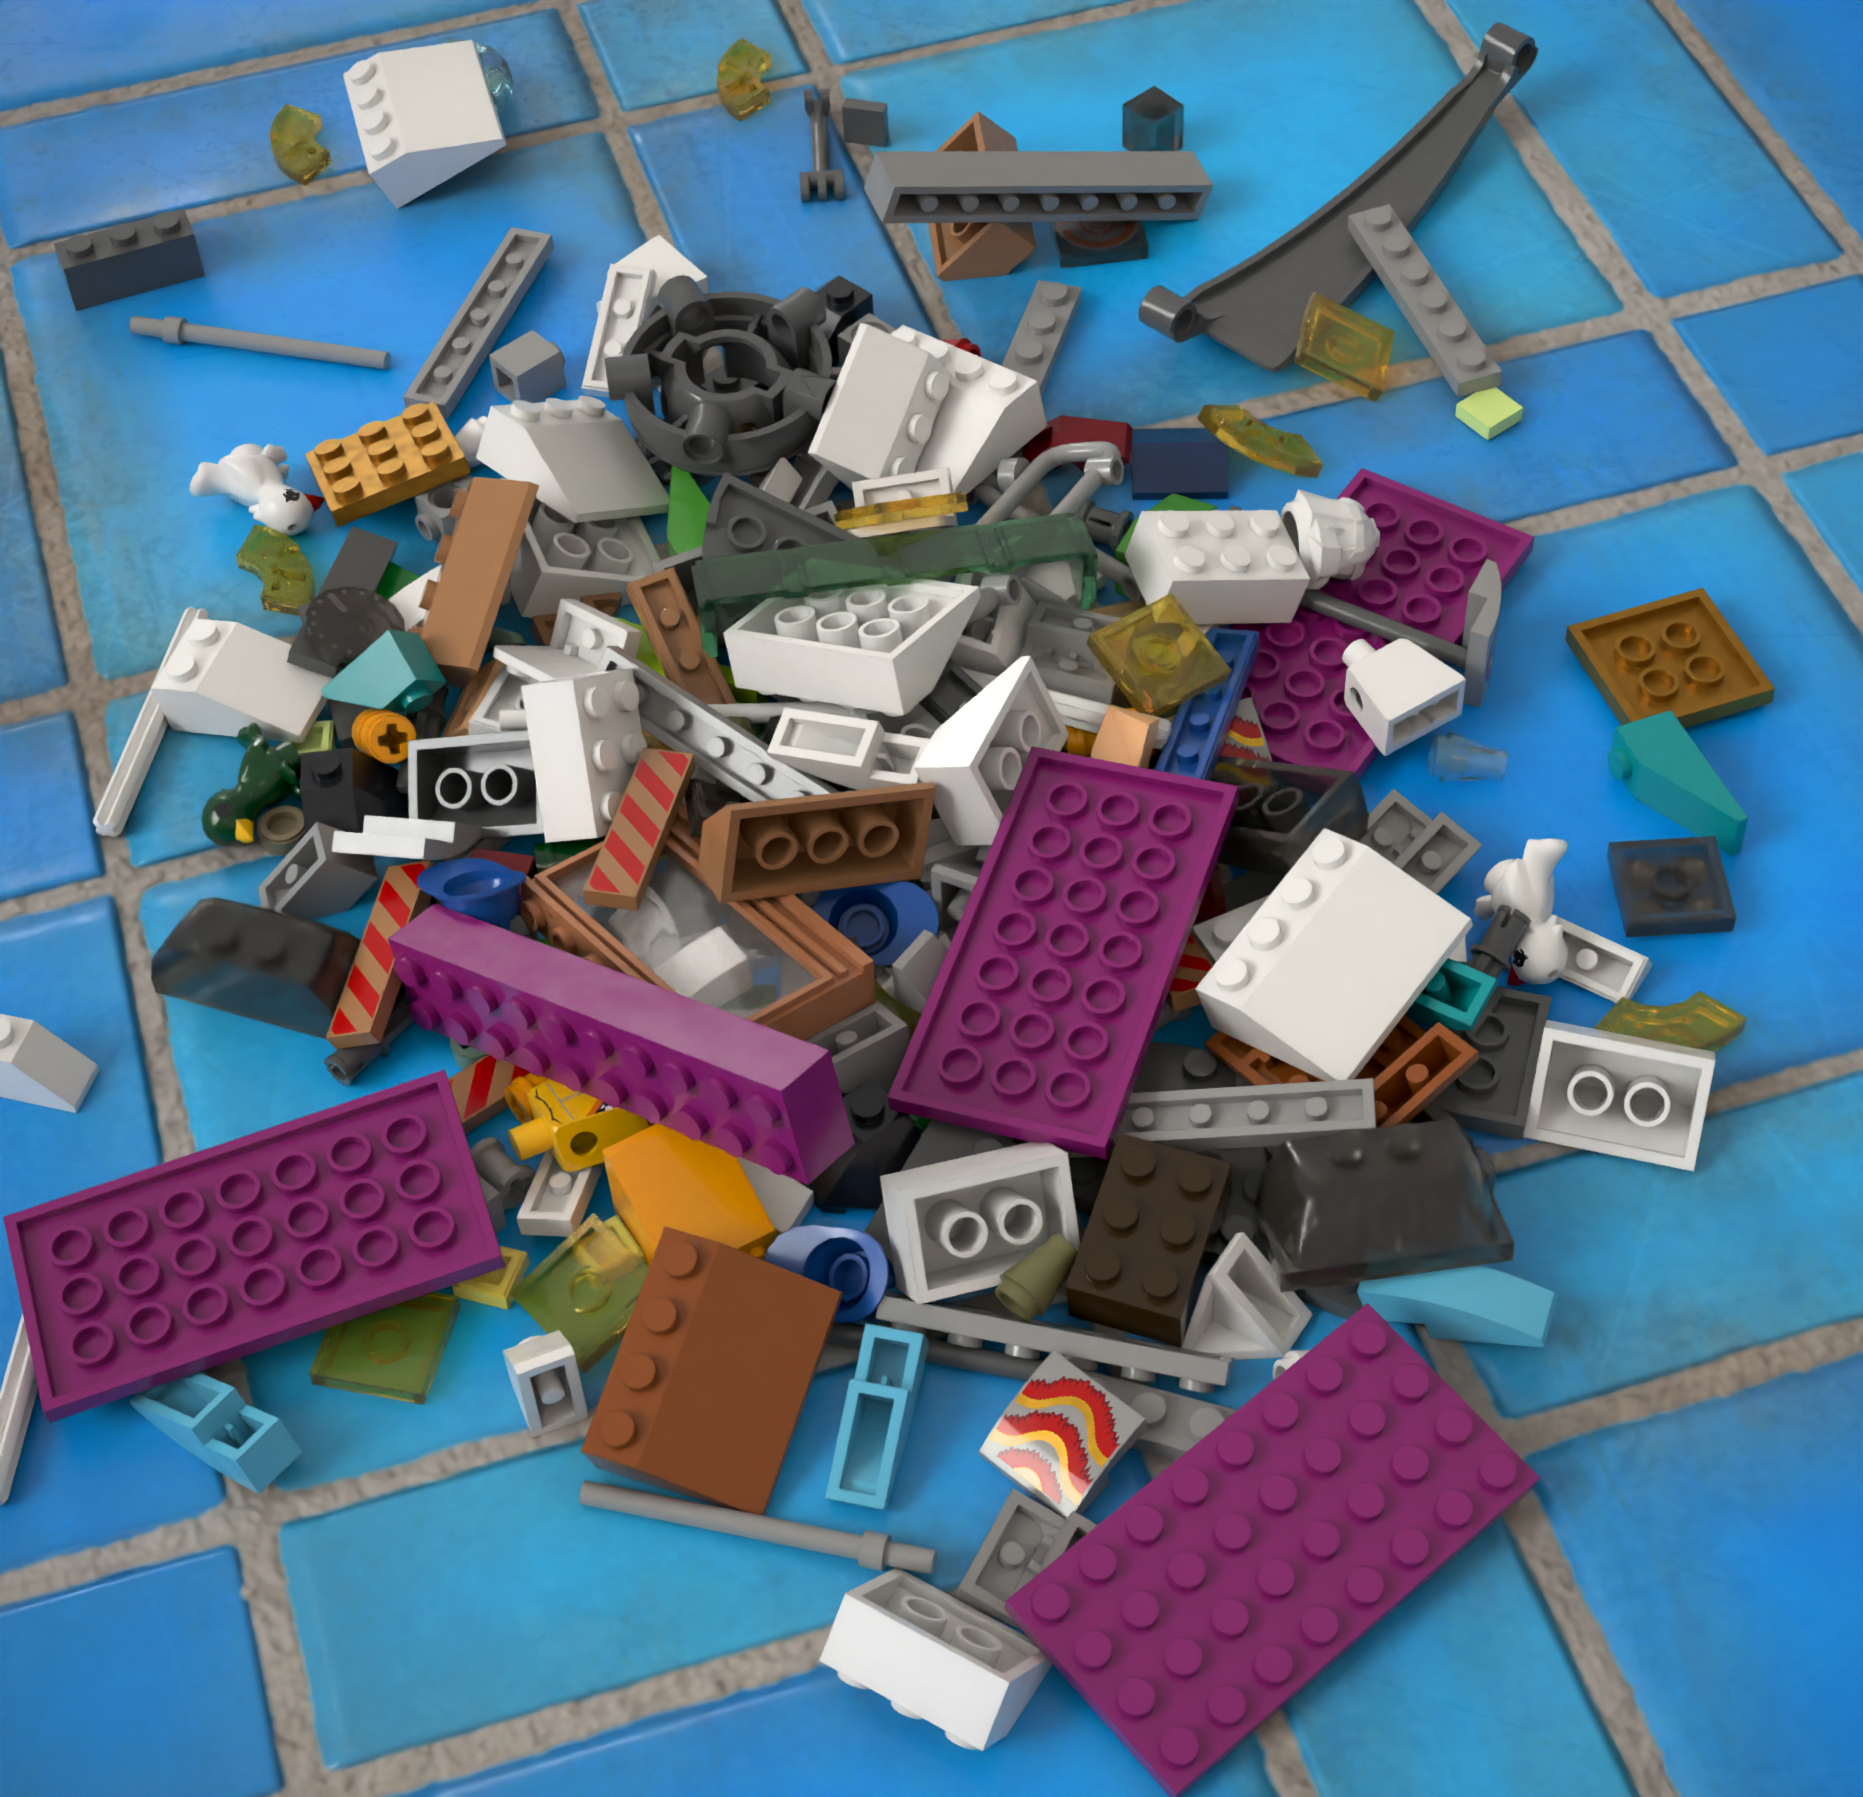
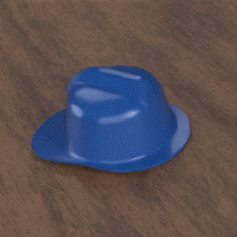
M463 858L441 862L423 870L417 877V886L423 892L439 899L446 908L510 931V921L519 914V885L526 881V874L520 871H513L486 859Z
M904 881L825 890L814 903L812 909L845 937L855 936L863 952L874 960V966H892L924 929L937 937L940 924L937 906L928 892L914 883Z
M816 1225L793 1227L775 1239L767 1249L764 1261L842 1292L843 1297L834 1322L837 1323L857 1322L867 1317L878 1307L887 1290L895 1287L896 1281L889 1273L888 1260L882 1246L870 1234L856 1229Z

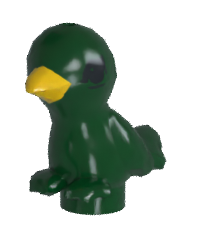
M250 723L248 727H243L237 735L238 743L246 749L240 765L236 787L227 790L223 788L220 792H216L208 799L202 811L201 822L203 831L217 845L228 847L242 842L246 844L254 842V827L258 816L265 808L281 802L290 794L302 802L300 792L301 756L288 739L275 747L269 745L257 723Z

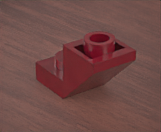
M1060 415L1047 422V427L1023 446L1022 457L1031 463L1042 452L1059 445L1104 441L1115 444L1118 447L1123 466L1130 463L1133 428L1125 422ZM1086 461L1072 462L1084 473Z

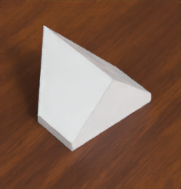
M1239 1232L1234 1235L1206 1275L1184 1337L1182 1348L1234 1357V1360L1282 1358L1291 1349L1313 1314L1244 1232Z

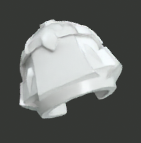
M1298 489L1295 500L1287 502L1282 509L1281 519L1310 577L1307 586L1309 590L1320 589L1328 582L1330 577L1350 579L1352 581L1359 578L1364 572L1366 563L1375 553L1376 547L1379 546L1380 532L1376 527L1374 518H1369L1364 513V507L1353 499L1341 497V499H1330Z

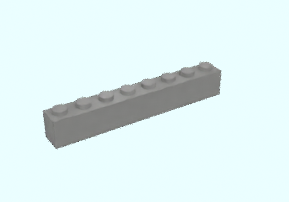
M876 151L864 189L882 223L1199 220L1213 184L1193 151Z

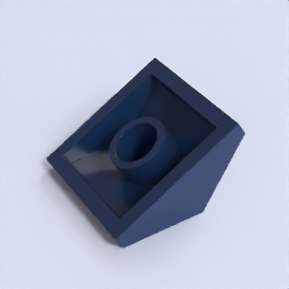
M1225 427L1133 429L1131 446L1133 500H1163L1172 493L1191 499H1228V461Z

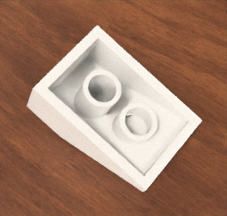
M194 619L155 680L151 690L172 731L237 737L240 729L248 727L250 723H257L261 728L262 735L267 740L285 741L288 739L290 742L303 743L328 700L322 694L321 689L332 678L287 663L289 650L292 645L238 622Z
M1021 656L936 729L914 767L922 783L932 782L936 787L933 803L956 845H992L1032 746L1060 752L1069 736V732L1031 656Z

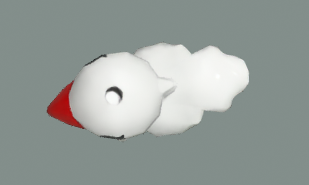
M243 444L232 450L230 455L221 458L219 464L201 462L190 483L192 495L197 497L227 495L230 499L248 506V511L254 514L253 518L264 523L270 531L282 536H291L303 532L308 527L312 514L320 509L324 502L323 497L302 493L284 483V480L288 478L289 466L285 464L277 466V464L287 459V453L284 452L282 446L271 444L265 446L264 449L256 444Z
M1559 838L1529 839L1526 843L1522 859L1501 861L1486 875L1484 887L1490 895L1481 896L1477 899L1476 907L1473 910L1475 915L1481 920H1487L1492 916V922L1499 906L1503 904L1511 907L1509 914L1513 915L1514 910L1517 909L1531 920L1529 928H1526L1511 955L1512 963L1507 981L1508 986L1517 987L1524 983L1532 985L1548 984L1559 978L1566 967L1568 947L1563 938V926L1558 925L1559 919L1557 915L1551 916L1554 903L1553 871L1567 852L1568 843L1565 840Z

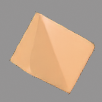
M1109 705L1092 747L1090 758L1148 769L1160 719Z

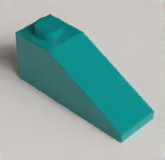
M1669 710L1615 727L1612 749L1608 753V765L1614 778L1622 780L1633 798L1730 856L1740 853L1748 817L1674 713Z

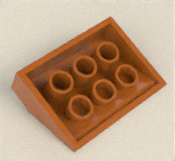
M665 1226L581 1452L598 1469L719 1507L765 1516L843 1297L842 1292L723 1243Z

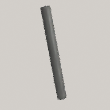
M1306 588L1299 604L1300 606L1393 642L1399 638L1408 639L1435 658L1465 669L1467 648L1317 590Z
M833 1322L827 1343L860 1349L865 1326ZM927 1338L930 1342L925 1362L1027 1381L1044 1361L1016 1357L1003 1352L982 1348L959 1346L946 1341Z

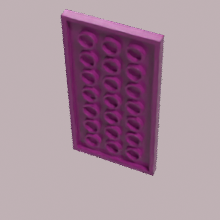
M1361 468L1337 499L1344 497L1357 501L1364 507V513L1369 518H1374L1376 527L1380 532L1379 546L1376 547L1375 553L1366 563L1364 572L1359 578L1352 581L1350 579L1330 577L1324 586L1314 590L1461 646L1468 593L1486 559L1497 563L1502 592L1533 551L1534 536ZM1300 605L1291 623L1233 624L1230 629L1259 632L1260 648L1240 700L1250 697L1252 699L1274 769L1344 800L1380 751L1346 706L1344 694L1346 670L1349 667L1343 662L1342 656L1346 648L1358 639H1364L1376 651L1393 641ZM1190 678L1179 690L1181 693V700L1183 698Z
M1032 746L887 1099L890 1110L1028 1142L1051 1143L1063 1150L1107 1160L1239 801L1238 786Z
M445 1069L3 1217L42 1410L50 1423L506 1267Z
M1367 1303L1007 1599L1004 1610L1170 1797H1180L1535 1488L1540 1477Z

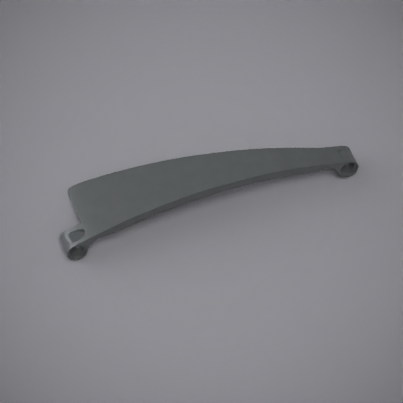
M1501 22L1495 23L1485 34L1477 60L1467 76L1450 89L1398 143L1347 188L1285 235L1233 268L1197 286L1186 296L1181 297L1162 285L1153 287L1141 302L1138 313L1139 320L1177 343H1182L1200 334H1205L1267 371L1278 372L1288 367L1349 309L1377 277V273L1348 231V215L1390 204L1409 234H1411L1445 188L1475 143L1497 105L1533 65L1539 49L1535 47V40Z

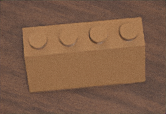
M977 111L936 151H1018L1014 136ZM1032 222L928 223L936 275L942 281L1007 275L1015 266L1025 262L1036 248Z
M474 477L467 490L458 488L449 516L457 520L452 535L443 533L437 547L434 562L442 565L436 582L428 579L422 592L418 607L425 609L426 613L421 628L412 625L410 630L412 633L420 634L450 686L463 690L479 671L539 485L535 483Z
M932 782L726 805L703 821L698 868L720 903L921 879L936 787Z

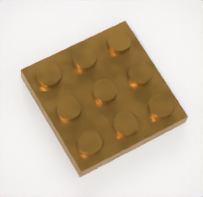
M434 401L428 404L419 403L411 405L404 409L399 416L384 422L373 421L367 423L357 433L340 440H325L318 444L313 451L305 453L337 527L471 473L461 448Z
M1704 588L1567 626L1565 641L1621 725L1671 710L1681 725L1687 728L1772 703L1775 691L1774 686Z

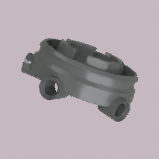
M685 275L675 276L667 280L658 292V302L662 310L648 318L633 333L625 346L622 356L604 358L610 401L623 400L633 430L642 444L658 458L676 468L712 477H722L724 472L734 477L760 473L772 469L779 458H785L788 461L799 454L813 441L837 382L833 380L831 350L824 333L819 328L826 321V310L817 294L807 287H800L783 300L748 292L703 294L691 277ZM714 346H722L723 363L727 378H745L758 381L770 389L766 391L750 386L739 392L724 394L708 392L699 388L700 385L705 384L702 361L703 352ZM789 365L795 368V370H790ZM654 376L661 378V410L667 423L655 416L651 379ZM750 422L755 425L754 431L735 434L737 427L743 423Z

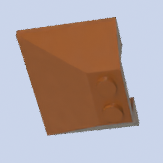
M1404 1015L1355 1078H1373L1377 1140L1323 1144L1356 1170L1480 1058L1478 1051L1439 1022L1426 1032ZM1221 1031L1215 1033L1204 1043L1209 1052L1251 1086L1324 1081Z

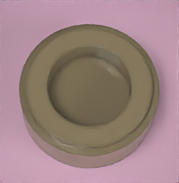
M284 805L272 808L260 817L257 823V832L265 851L277 856H286L306 834L303 810L295 806Z

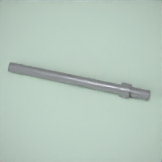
M132 316L129 325L130 332L133 334L161 337L165 343L184 345L186 341L384 370L389 368L391 359L390 353L387 351L190 324L186 318L166 316L164 320Z
M587 1480L583 1482L579 1495V1503L582 1505L858 1560L859 1567L884 1571L886 1566L932 1575L937 1562V1550L891 1541L890 1534L865 1530L863 1535Z

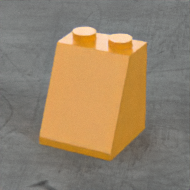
M658 1123L602 1150L615 1215L618 1214L644 1252L648 1267H650L665 1226L723 1243L764 1260L767 1249L776 1239L775 1228L737 1157H733L726 1151L702 1141L692 1140L685 1134Z

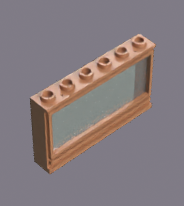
M682 802L638 911L585 904L583 890L604 841L534 875L533 879L526 875V881L521 884L523 902L520 903V914L524 923L531 931L541 933L552 943L554 948L805 1041L875 1002L874 960L794 894L720 903L698 868L702 830L693 822L690 816L691 809Z

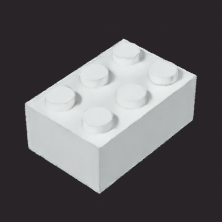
M1277 510L1141 511L1125 553L1126 560L1155 625L1291 623L1310 581V577Z
M632 668L578 674L522 685V696L545 842L592 839L606 836L643 748H647L646 740L642 735L638 709L639 691L634 683Z
M1028 1142L880 1176L896 1288L917 1304L1000 1285L1002 1283L1000 1280L1002 1273L1044 1244L1054 1233L1066 1239L1077 1252L1080 1248L1068 1153L1051 1143Z

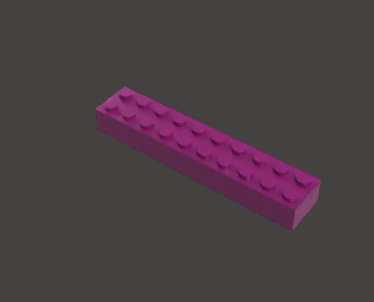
M436 903L387 938L395 958L393 963L394 970L404 983L411 1003L409 1006L410 1014L414 1021L426 1031L431 1030L448 1038L451 1037L460 1045H468L490 1054L497 1060L512 1063L536 1076L541 1075L573 1091H580L612 1107H619L641 1116L653 1124L658 1123L685 1134L692 1140L702 1141L726 1151L733 1157H741L768 1168L777 1175H785L807 1185L855 1144L832 1057L828 1049Z

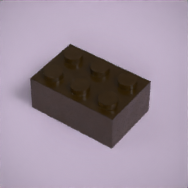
M1119 1133L1066 1285L1069 1316L1182 1348L1184 1337L1231 1198L1232 1163Z

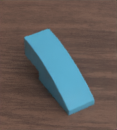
M1372 1244L1357 1290L1362 1305L1364 1306L1368 1303L1385 1321L1425 1324L1430 1338L1532 1347L1545 1346L1557 1301L1555 1292L1484 1265L1441 1254Z
M865 1324L855 1377L849 1380L825 1499L886 1511L903 1456L930 1342L924 1334Z
M200 1372L138 1392L129 1401L136 1411L187 1451L215 1470L258 1494L264 1491L302 1453V1450L280 1418L247 1405L235 1387Z

